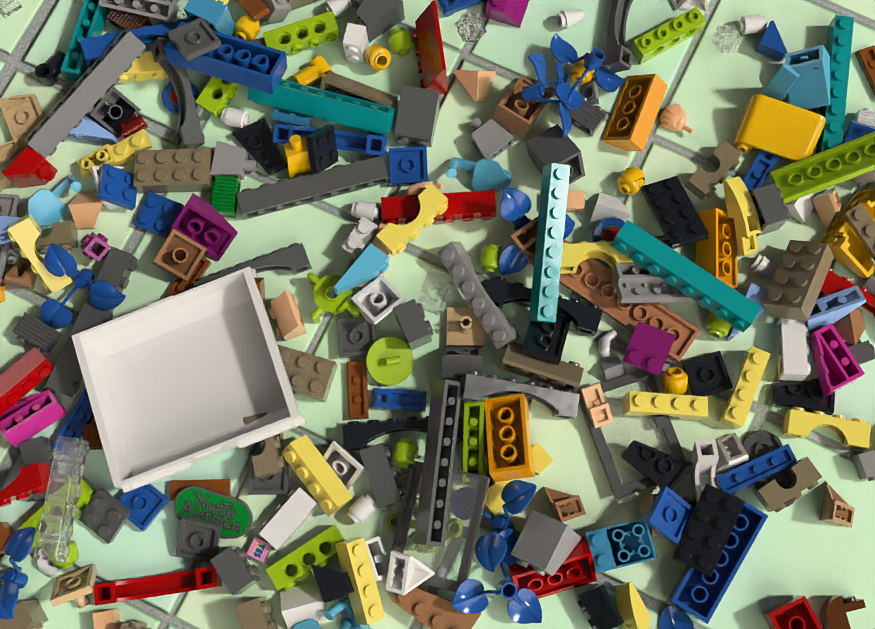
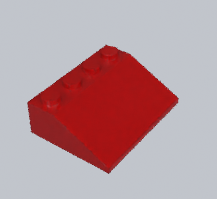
M434 0L415 21L416 28L412 29L414 40L418 41V45H415L416 57L420 56V62H417L418 73H422L423 79H420V87L439 91L440 94H447L446 64L436 0Z

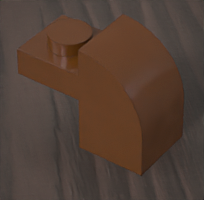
M837 595L827 598L820 609L823 629H851L846 612L866 608L864 599H856L855 596L841 598V596Z

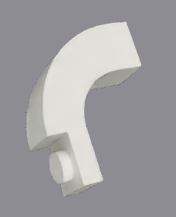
M716 440L695 441L693 445L691 462L694 464L691 467L693 497L696 498V504L706 483L716 487L715 469L719 460Z

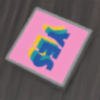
M255 536L247 554L265 563L273 546L269 542Z

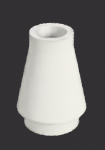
M582 9L560 11L556 15L558 27L564 29L585 19Z
M757 254L749 264L752 271L769 277L772 280L778 270L764 255L761 256L760 254Z

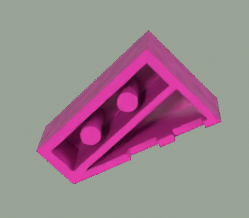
M832 323L815 331L808 338L823 397L857 381L865 374Z
M49 389L26 397L25 401L15 403L0 416V430L4 437L14 447H17L20 443L25 442L67 415L61 402Z

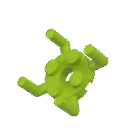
M308 273L307 278L309 282L315 285L314 299L317 308L310 315L315 324L320 323L321 319L319 316L323 311L330 314H338L346 309L353 317H361L359 309L351 304V298L353 297L352 289L339 294L334 299L328 297V292L334 289V286L342 276L327 275L320 279L314 273Z

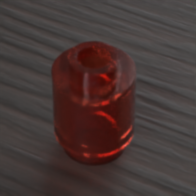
M140 114L138 116L134 115L120 124L122 128L119 131L124 138H127L142 129L145 130L148 128V125Z

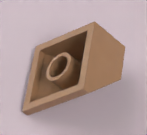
M173 229L152 264L175 277L188 281L207 249Z

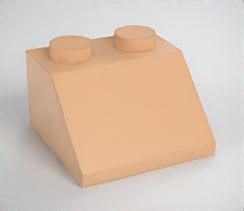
M289 289L285 290L270 302L272 308L269 311L272 319L277 320L278 326L275 327L279 337L283 336L285 341L306 334L307 330L294 296Z

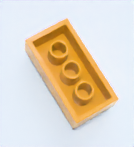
M524 394L484 399L489 474L494 482L535 477L529 408Z

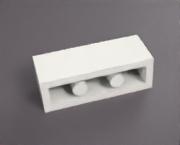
M781 318L776 324L779 380L803 381L810 374L811 366L807 361L810 349L809 345L806 344L808 327L805 326V321Z
M300 487L298 489L294 488L287 496L289 500L284 505L280 504L274 511L275 516L271 520L267 519L260 527L262 531L259 534L276 550H281L319 505L312 496Z

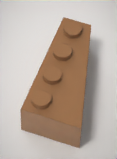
M417 587L406 595L394 593L390 599L430 629H472L482 614L481 612L477 614L462 613L452 606V601Z

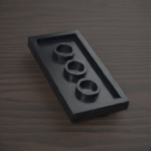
M677 176L642 186L641 191L672 249L708 239L709 233Z
M706 483L672 559L712 577L745 501Z

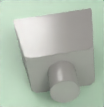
M475 118L470 123V126L474 129V132L471 134V142L481 159L493 160L513 145L514 137L493 119L483 124L479 118Z
M221 141L216 142L210 172L214 181L216 175L239 177L240 180H244L246 171H256L257 161L249 160L245 149Z

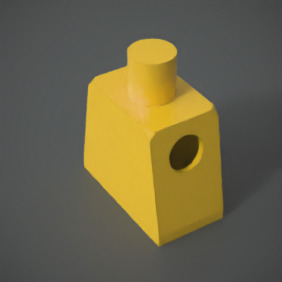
M292 135L289 139L290 142L283 145L285 163L290 178L311 172L306 137L301 138L299 135Z

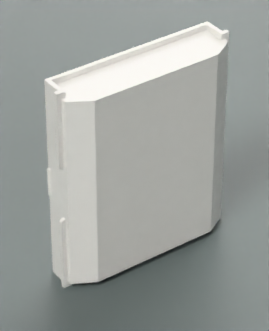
M249 266L72 335L114 487L121 488L123 493L189 469L193 463L237 446L243 448L306 424L304 415L299 413L262 297L254 277H257L255 268L252 269ZM267 412V415L245 425L244 417Z

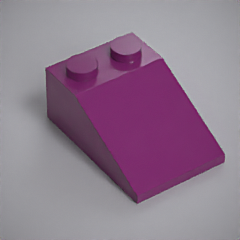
M194 193L169 230L172 232L175 229L207 249L205 253L218 261L238 233L210 203Z

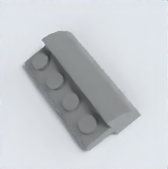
M99 0V6L170 22L175 20L179 10L178 0Z
M635 262L615 263L613 267L612 288L613 292H617L620 303L694 302L693 299L685 296L675 287L668 285L664 280L650 273L640 264Z

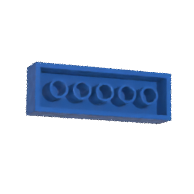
M181 21L178 27L183 26L187 23ZM216 31L213 32L220 39L221 47L190 61L184 58L171 40L165 46L168 63L270 94L275 92L287 70L286 52Z
M745 502L712 577L686 566L667 600L699 621L708 624L768 515Z

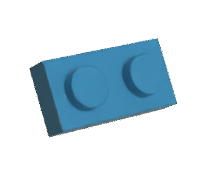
M275 108L272 112L273 120H277L279 123L295 124L296 126L308 127L313 117H307L305 114L291 113L283 108Z

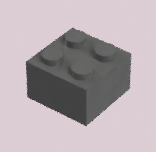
M773 183L754 189L750 193L762 232L756 235L760 236L779 230L789 219V210L783 204L781 190Z
M412 299L393 308L396 320L411 350L432 342L433 329L429 320H424L425 312L421 303L417 304L415 299Z
M229 546L210 560L232 595L242 594L261 580L258 576L260 575L258 568L254 564H250L247 559L249 556L246 550L239 546Z

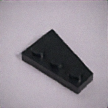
M265 117L232 132V135L269 175L287 168L277 143H273V134Z
M819 378L808 381L780 382L773 385L772 404L791 408L800 407L806 411H821L827 415H832L834 413L835 392L823 397Z
M635 440L630 443L620 456L658 488L667 486L672 491L694 464Z

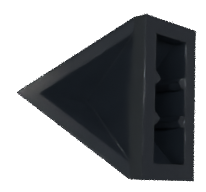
M310 564L324 604L354 592L348 572L343 573Z

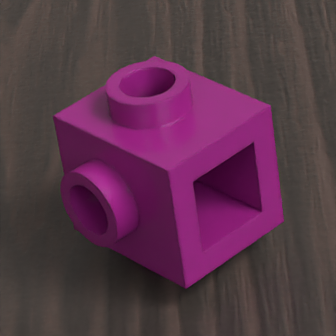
M92 232L90 235L86 234L80 247L83 249V255L90 260L94 258L99 262L108 255L111 246L107 243L108 239L101 233L96 235ZM97 242V246L93 248L92 245Z

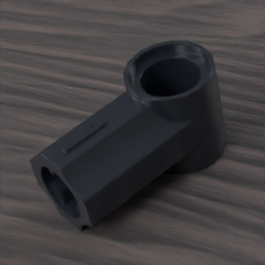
M60 50L46 63L39 64L35 68V74L44 86H53L57 82V76L62 72L61 67L66 54Z

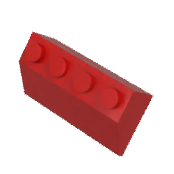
M584 536L581 537L580 542L553 576L546 573L542 576L534 572V567L530 565L527 568L517 563L508 565L512 582L517 586V592L521 588H527L533 591L538 599L597 581L592 554Z

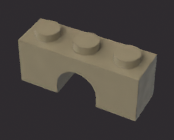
M723 140L708 159L714 164L716 171L707 172L699 167L684 187L701 200L706 196L710 198L716 191V184L718 182L722 184L723 180L729 176L726 173L730 169L734 170L740 164L738 159L742 153Z
M72 221L52 222L51 234L41 238L40 233L36 239L35 246L37 251L46 253L50 243H55L66 251H70L71 248H78V229ZM15 241V248L19 250L20 246Z
M267 412L244 417L245 425L267 415ZM279 436L264 439L266 444L265 450L260 455L252 456L255 477L263 478L283 473L282 467H285L283 456H279L278 448L281 447Z
M808 457L801 458L797 463L785 469L791 477V484L787 489L780 487L776 480L773 479L754 491V494L767 512L775 511L777 513L786 507L784 503L790 499L792 502L802 496L801 492L804 489L811 490L819 484L817 480L822 478V476Z

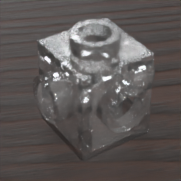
M465 12L454 23L463 42L475 43L487 32L478 13Z
M731 24L717 26V31L713 33L712 43L715 44L717 51L722 53L736 52L741 40V34Z

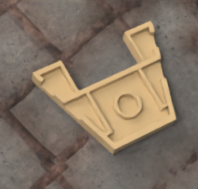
M35 94L0 98V111L3 112L13 138L12 141L0 145V162L2 164H6L28 145L24 139L45 117Z

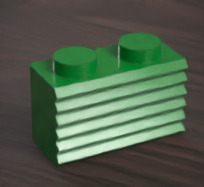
M216 175L215 181L213 180L211 184L213 197L209 199L208 203L223 217L236 218L238 207L236 193L240 192L241 181L239 177Z

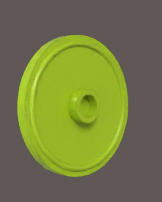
M383 337L370 346L366 355V367L370 376L378 383L397 385L406 380L412 372L414 365L413 353L408 344L397 337Z

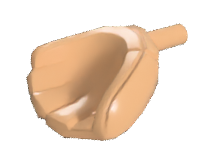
M673 104L665 108L660 117L661 127L672 131L685 130L690 134L694 133L693 129L686 126V113L681 105Z
M431 181L417 183L407 189L408 196L419 195L431 183L437 189H442L443 184H434Z

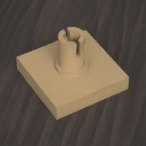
M447 307L446 346L485 347V329L471 307Z
M92 564L57 577L50 598L52 606L55 607L71 600H75L79 609L88 606L90 599L87 597V594L93 592V585L95 584L97 574L95 565Z

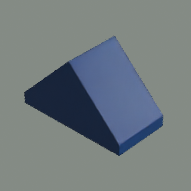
M773 20L768 24L755 52L780 62L783 61L785 54L788 52Z

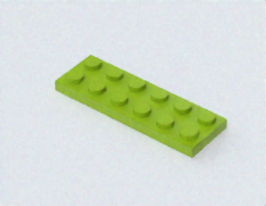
M875 132L771 171L770 174L773 182L782 192L783 203L786 204L875 170Z

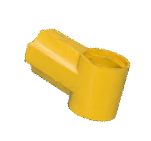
M318 56L310 62L308 67L293 76L297 83L310 86L318 80L322 81V78L330 71L333 72L323 56Z

